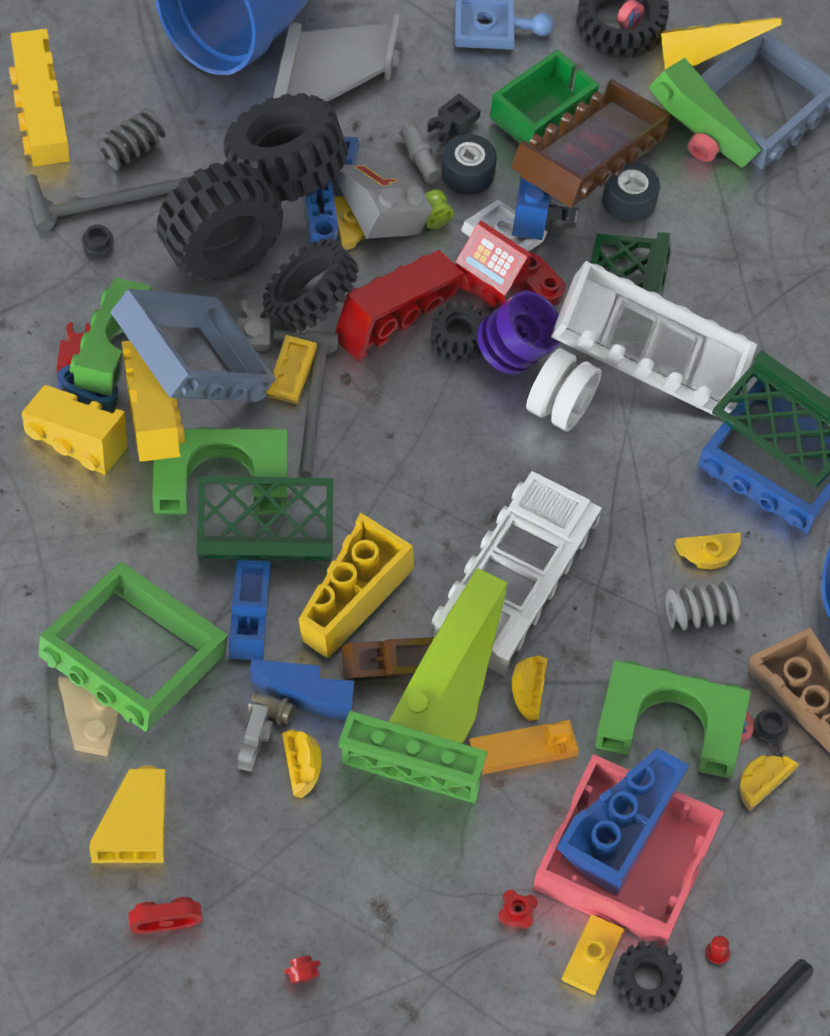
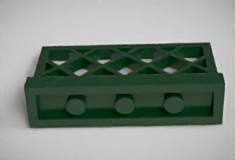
M658 232L657 239L597 233L591 264H598L603 268L608 267L614 275L620 278H627L626 276L639 270L644 275V278L635 283V285L649 292H656L663 297L671 256L670 233ZM602 245H613L619 251L607 257L601 249ZM637 248L650 249L649 254L639 260L631 252ZM626 256L632 264L620 271L614 265V262ZM623 307L617 325L629 319L634 325V331H619L616 327L611 341L639 344V350L643 351L653 321Z
M761 350L753 359V364L713 408L712 414L817 489L830 474V461H827V457H830V450H826L824 436H830V398ZM752 377H755L764 384L765 392L747 394L746 384ZM771 399H786L791 404V411L773 413ZM767 400L768 413L750 415L748 401ZM744 402L745 415L732 416L724 409L729 403ZM793 418L795 432L776 433L774 420ZM798 418H813L817 422L818 430L799 431ZM770 420L771 434L758 435L752 430L751 422ZM819 437L821 451L802 452L801 438ZM796 439L798 453H783L778 449L777 441ZM822 458L823 469L815 476L805 469L804 459Z
M199 476L197 559L332 561L333 478ZM206 484L221 485L228 493L215 507L205 497ZM227 485H238V486H236L233 490H231ZM245 485H254L262 494L250 507L236 495ZM260 485H268L271 487L267 491H265ZM278 486H288L296 494L283 508L269 495ZM294 486L305 487L299 492ZM312 486H326V500L317 508L303 496ZM231 498L245 510L232 524L218 511ZM265 498L279 511L266 524L253 512ZM298 499L312 511L300 525L286 512ZM205 504L211 509V511L206 516ZM325 506L326 518L320 513ZM214 514L228 526L219 536H204L205 523ZM248 514L262 527L253 537H244L235 528ZM282 515L295 527L287 537H277L269 529ZM317 516L326 525V538H311L303 527ZM232 531L237 537L226 535ZM266 531L271 537L260 536ZM298 532H300L305 538H298L294 536Z

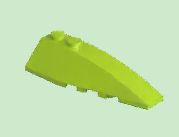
M479 568L476 569L425 653L389 722L461 744L464 743L476 720L508 582Z

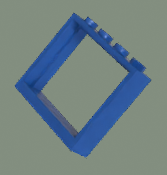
M757 379L747 394L765 392L764 384ZM771 399L774 411H791V404L786 399ZM758 400L767 406V400ZM748 401L749 410L757 401ZM739 402L730 415H745L744 402ZM798 418V425L807 431L818 430L817 422L813 418ZM723 422L704 446L698 466L709 472V476L717 477L730 485L735 492L744 494L756 501L764 510L777 514L785 519L789 525H794L809 534L830 506V481L813 504H808L720 450V447L734 431L732 427ZM824 436V441L829 444L830 436Z

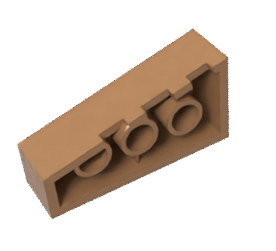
M809 627L750 656L748 674L830 753V657Z

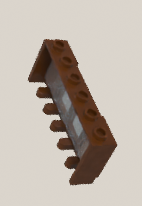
M611 79L608 82L604 95L596 91L589 105L583 101L580 102L574 116L568 112L563 115L559 127L550 123L543 137L534 134L529 144L521 141L511 168L520 173V177L572 208L584 198H588L595 191L596 187H602L612 175L617 176L627 163L633 164L638 157L648 153L657 143H661L669 132L670 127L667 124L671 114Z

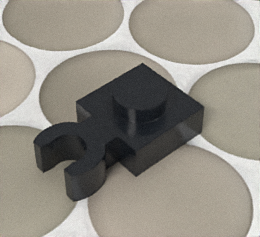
M459 93L438 109V117H433L428 121L427 132L431 133L434 129H441L438 140L443 142L448 139L452 129L460 134L480 118L481 110Z
M549 204L545 225H549V220L578 223L579 208Z

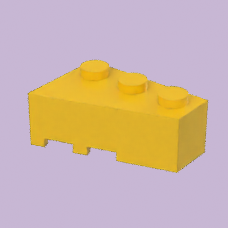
M44 385L22 411L25 432L35 440L41 439L52 445L58 453L64 456L70 455L79 460L88 470H96L106 475L128 448L125 411L116 409L114 413L101 410V403L92 401L89 405L77 402L78 398L74 394Z

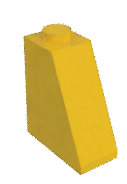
M146 765L138 769L128 770L90 841L92 863H164L165 769Z

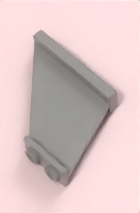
M394 15L393 23L301 32L302 24L290 23L273 98H279L281 95L289 93L291 96L297 95V93H305L309 97L315 95L329 102L384 71V79L390 80L392 68L398 69L400 51L396 50V46H402L404 28H399L400 15Z

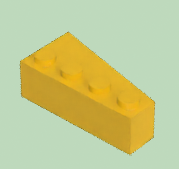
M47 28L10 33L14 66L9 67L11 84L18 85V89L13 90L16 108L22 107L23 113H18L20 131L27 132V136L22 137L25 155L31 154L33 167L70 162L68 140L60 106L57 80H55L52 53L49 49Z
M363 513L359 514L351 535L348 534L345 538L341 552L336 560L331 562L324 581L317 586L299 617L302 642L327 659L415 569L413 545Z

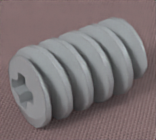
M728 581L720 582L719 586L715 583H709L706 588L702 585H696L693 590L689 587H683L679 593L674 588L667 591L665 606L671 629H674L675 622L678 621L681 629L687 630L688 620H692L695 628H700L701 618H705L708 626H713L714 616H718L720 623L723 625L727 622V614H731L735 623L740 620L739 596L735 587L731 586Z

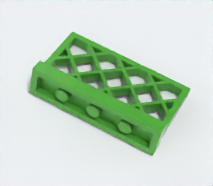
M349 711L339 740V748H342L341 764L476 804L483 767L488 751L354 711Z

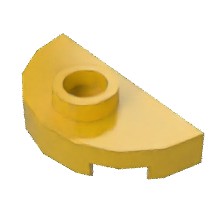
M334 196L340 245L345 250L355 248L356 243L361 241L365 235L345 197Z
M741 532L676 538L674 545L679 555L697 564V568L714 570L725 567L736 556L741 544Z
M540 655L522 659L515 666L511 679L515 703L521 714L529 722L538 720L548 661L547 658Z
M289 730L283 732L282 736L293 795L303 798L313 789L319 778L322 766L321 750L317 741L310 734Z
M760 755L750 761L741 775L739 784L741 800L749 811L754 809L797 770L799 763L788 756L781 758L777 756L766 757V755Z

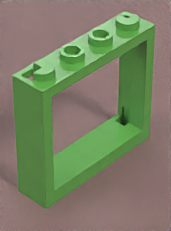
M120 561L40 635L38 656L48 662L49 667H55L68 676L74 685L83 687L92 693L101 704L110 706L119 712L128 723L133 722L145 732H148L225 655L228 634ZM114 594H117L198 650L149 700L64 642L67 637Z

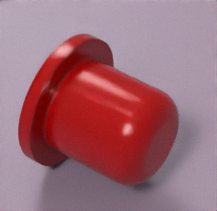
M716 936L706 946L705 955L710 962L724 964L729 960L731 951L726 937Z

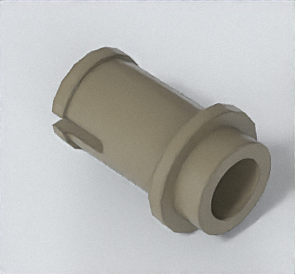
M257 690L254 691L250 700L255 702L248 705L249 712H252L254 704L268 707V717L275 719L278 725L282 723L289 724L295 711V704L290 703V699L284 698L280 700L260 693Z

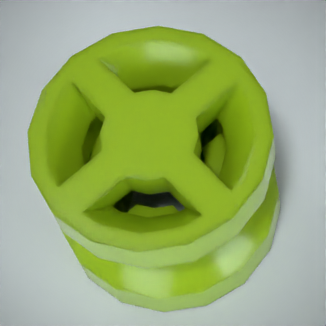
M440 190L425 193L433 209L425 223L427 227L437 229L447 225L454 217V211L450 205L446 204L447 199L444 193Z

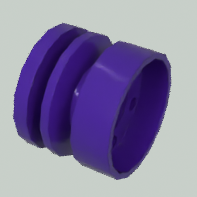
M532 291L519 292L482 320L478 326L477 333L479 348L485 359L496 370L507 375H518L528 370L539 359L547 356L559 346L561 342L551 337L559 314L545 297Z

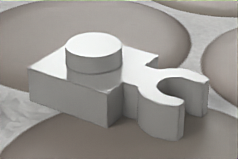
M243 300V318H238V327L256 352H270V318H264L266 314L262 303L264 300H260L257 310H250L247 300Z
M254 704L245 732V740L238 756V761H240L238 769L252 772L262 741H269L273 722L268 721V707Z

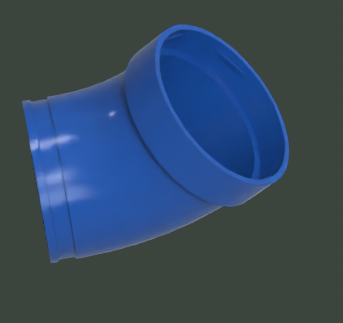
M155 0L161 24L172 44L190 63L203 71L215 75L233 74L263 56L271 42L290 25L309 1Z

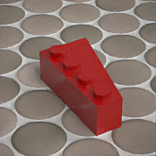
M437 250L431 254L420 256L416 261L406 266L401 265L383 277L378 276L360 288H353L351 292L345 295L347 299L344 301L335 333H338V343L359 362L367 356L366 349L374 344L378 348L389 341L387 336L397 328H401L403 331L413 325L421 312L426 316L456 296L464 273L443 252Z

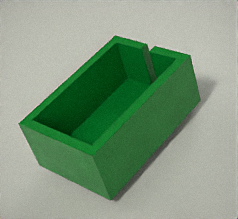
M556 49L492 94L490 118L518 143L525 141L529 144L534 134L543 137L550 123L559 127L560 121L566 112L574 116L580 102L583 101L589 105L593 94L599 89V84L581 69L577 70L575 74L576 64Z

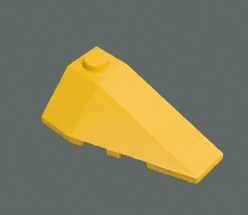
M782 17L746 20L738 24H734V22L719 23L706 28L704 25L666 29L661 33L665 69L684 57L692 66H695L781 25Z

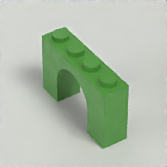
M209 427L184 429L185 443L179 444L180 457L154 460L153 511L154 514H187L189 477L199 464L209 459L229 458L238 461L249 470L252 477H287V429H277L274 427L264 429H244L242 427H233L231 429H212ZM260 485L265 491H267L271 487L268 485ZM254 486V502H255L262 494H261V492ZM278 486L269 494L282 508L287 504V486ZM266 498L254 509L255 514H277L279 512Z
M615 660L597 731L595 748L629 756L636 724L642 713L659 703H677L692 710L699 717L704 727L705 738L698 772L732 779L751 691L735 684L723 685L709 682L700 676L687 677L675 674L668 669L661 668L656 670L643 667L633 661L621 662Z

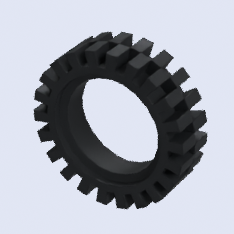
M579 0L576 17L577 29L579 33L583 32L582 38L585 42L591 39L590 46L593 49L602 45L601 53L607 54L608 50L612 49L614 50L613 57H619L620 51H625V58L632 57L633 50H635L637 56L644 55L645 49L650 52L654 49L655 44L659 45L661 42V33L666 30L669 16L668 0H635L644 6L649 20L642 27L631 30L611 27L599 18L596 10L602 3L608 0Z
M323 238L320 239L319 243L313 241L308 249L303 246L299 249L298 256L293 253L288 257L290 262L287 265L282 263L279 266L281 272L274 273L271 277L274 282L267 283L265 289L268 292L263 293V299L265 300L262 302L263 306L284 330L295 333L298 329L301 332L306 330L307 325L310 328L316 326L318 318L323 322L327 319L326 313L329 310L334 313L338 309L335 305L338 301L343 303L347 299L344 293L351 292L354 288L351 283L356 282L358 278L356 275L359 272L356 266L357 263L340 243L334 239L329 238L327 241ZM325 271L321 279L308 292L296 299L297 295L309 281Z

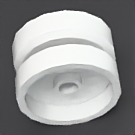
M558 348L549 357L538 374L527 399V410L540 418L551 414L553 425L566 432L570 431L578 423L589 406L601 379V369L587 361L577 366L576 355L563 348Z

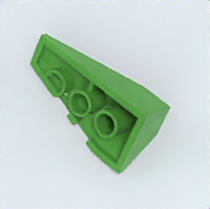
M685 57L665 69L648 87L651 94L665 111L671 114L672 118L694 134L702 133L714 139L719 146V152L741 168L745 167L761 151V148Z

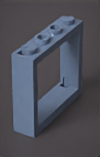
M768 32L735 46L701 75L707 85L716 93L760 55L816 95L814 99L767 140L737 119L761 148V151L751 160L761 169L772 160H778L790 144L792 146L796 145L808 128L814 129L822 116L827 112L830 113V76Z
M127 289L111 311V314L169 398L258 402L266 396V391L276 380L217 297ZM158 325L200 328L230 372L189 370Z

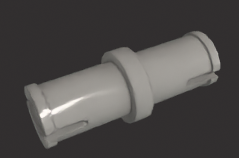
M411 123L404 126L399 134L410 151L408 155L410 160L417 164L426 183L438 180L441 177L442 171L432 156L433 150L430 144L425 143L416 124Z

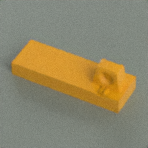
M570 719L469 738L468 746L488 751L482 775L576 757L579 752Z

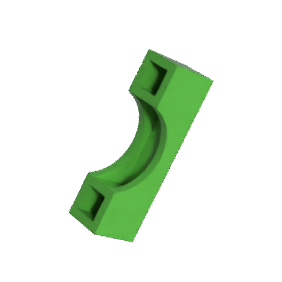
M115 277L110 288L104 289L101 297V308L93 312L91 329L89 332L85 331L82 336L81 351L79 354H74L71 360L70 373H74L75 388L108 396L113 395L122 375V351L113 346L110 340L124 331L111 314V311L127 289L151 291L152 286Z

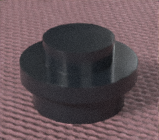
M92 225L82 237L83 247L91 254H105L114 245L113 234L104 225Z
M777 709L763 710L757 714L754 720V731L763 741L769 743L779 742L788 732V721L785 715Z

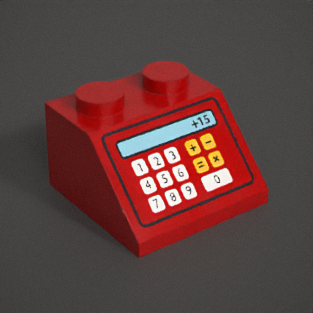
M480 220L455 262V265L464 273L459 287L480 298L486 306L498 309L513 295L526 290L531 253Z

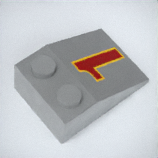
M384 162L344 165L343 169H340L339 175L335 178L367 239L419 235L433 210L419 185Z

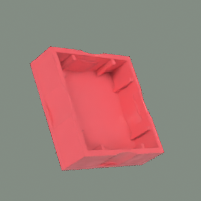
M593 754L573 795L570 810L564 822L556 830L536 872L532 889L590 916L593 914L623 928L625 932L647 942L656 941L657 946L662 948L663 944L667 945L724 812L675 791L620 893L616 896L587 880L557 849V845L574 817L583 809L586 810L596 802L601 794L607 789L614 787L630 771Z

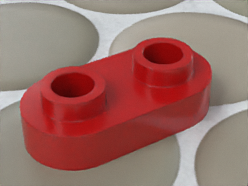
M531 253L529 266L533 267H529L526 290L545 297L553 306L558 305L564 298L565 282L540 256Z
M178 897L170 903L163 904L142 902L135 905V909L128 913L130 931L138 934L189 928L198 925L203 920L201 904L193 901L191 897Z

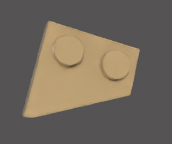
M59 676V689L74 750L109 757L120 713L110 706L101 704L92 693L83 687L74 685L69 678Z

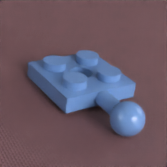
M455 0L454 47L513 49L514 29L533 30L536 35L542 37L549 35L554 29V20L547 13H539L533 18L514 17V0ZM486 19L489 20L491 23L481 24L478 22V20Z

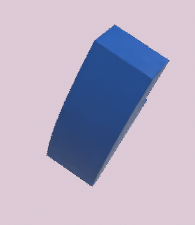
M237 559L229 635V659L263 660L271 561Z
M251 659V682L267 694L280 700L288 698L290 703L295 704V708L325 718L346 721L349 711H352L354 681L320 678L321 666Z

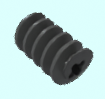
M144 108L140 110L139 114L132 115L129 121L124 120L119 126L112 127L109 132L102 133L98 140V147L105 161L111 168L118 171L120 169L119 159L122 163L129 164V154L135 159L139 158L140 151L138 147L144 153L149 152V143L154 147L159 146L158 135L164 138L166 132L157 115L152 110Z

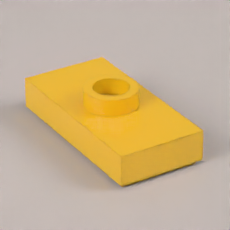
M289 335L285 336L273 371V376L276 380L266 391L267 397L298 405L317 350V343Z
M591 914L562 976V981L595 996L624 929Z

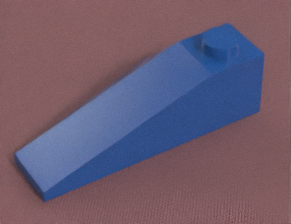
M657 748L631 769L626 777L614 787L607 789L601 794L596 802L586 810L583 809L574 817L557 845V849L587 880L618 896L684 777L689 764Z

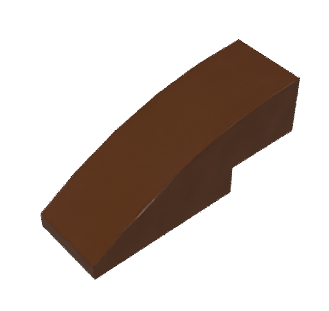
M435 637L352 642L342 645L344 680L414 675Z

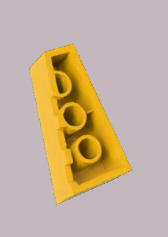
M122 341L128 402L139 461L180 457L179 444L185 443V436L177 398H169L131 341Z

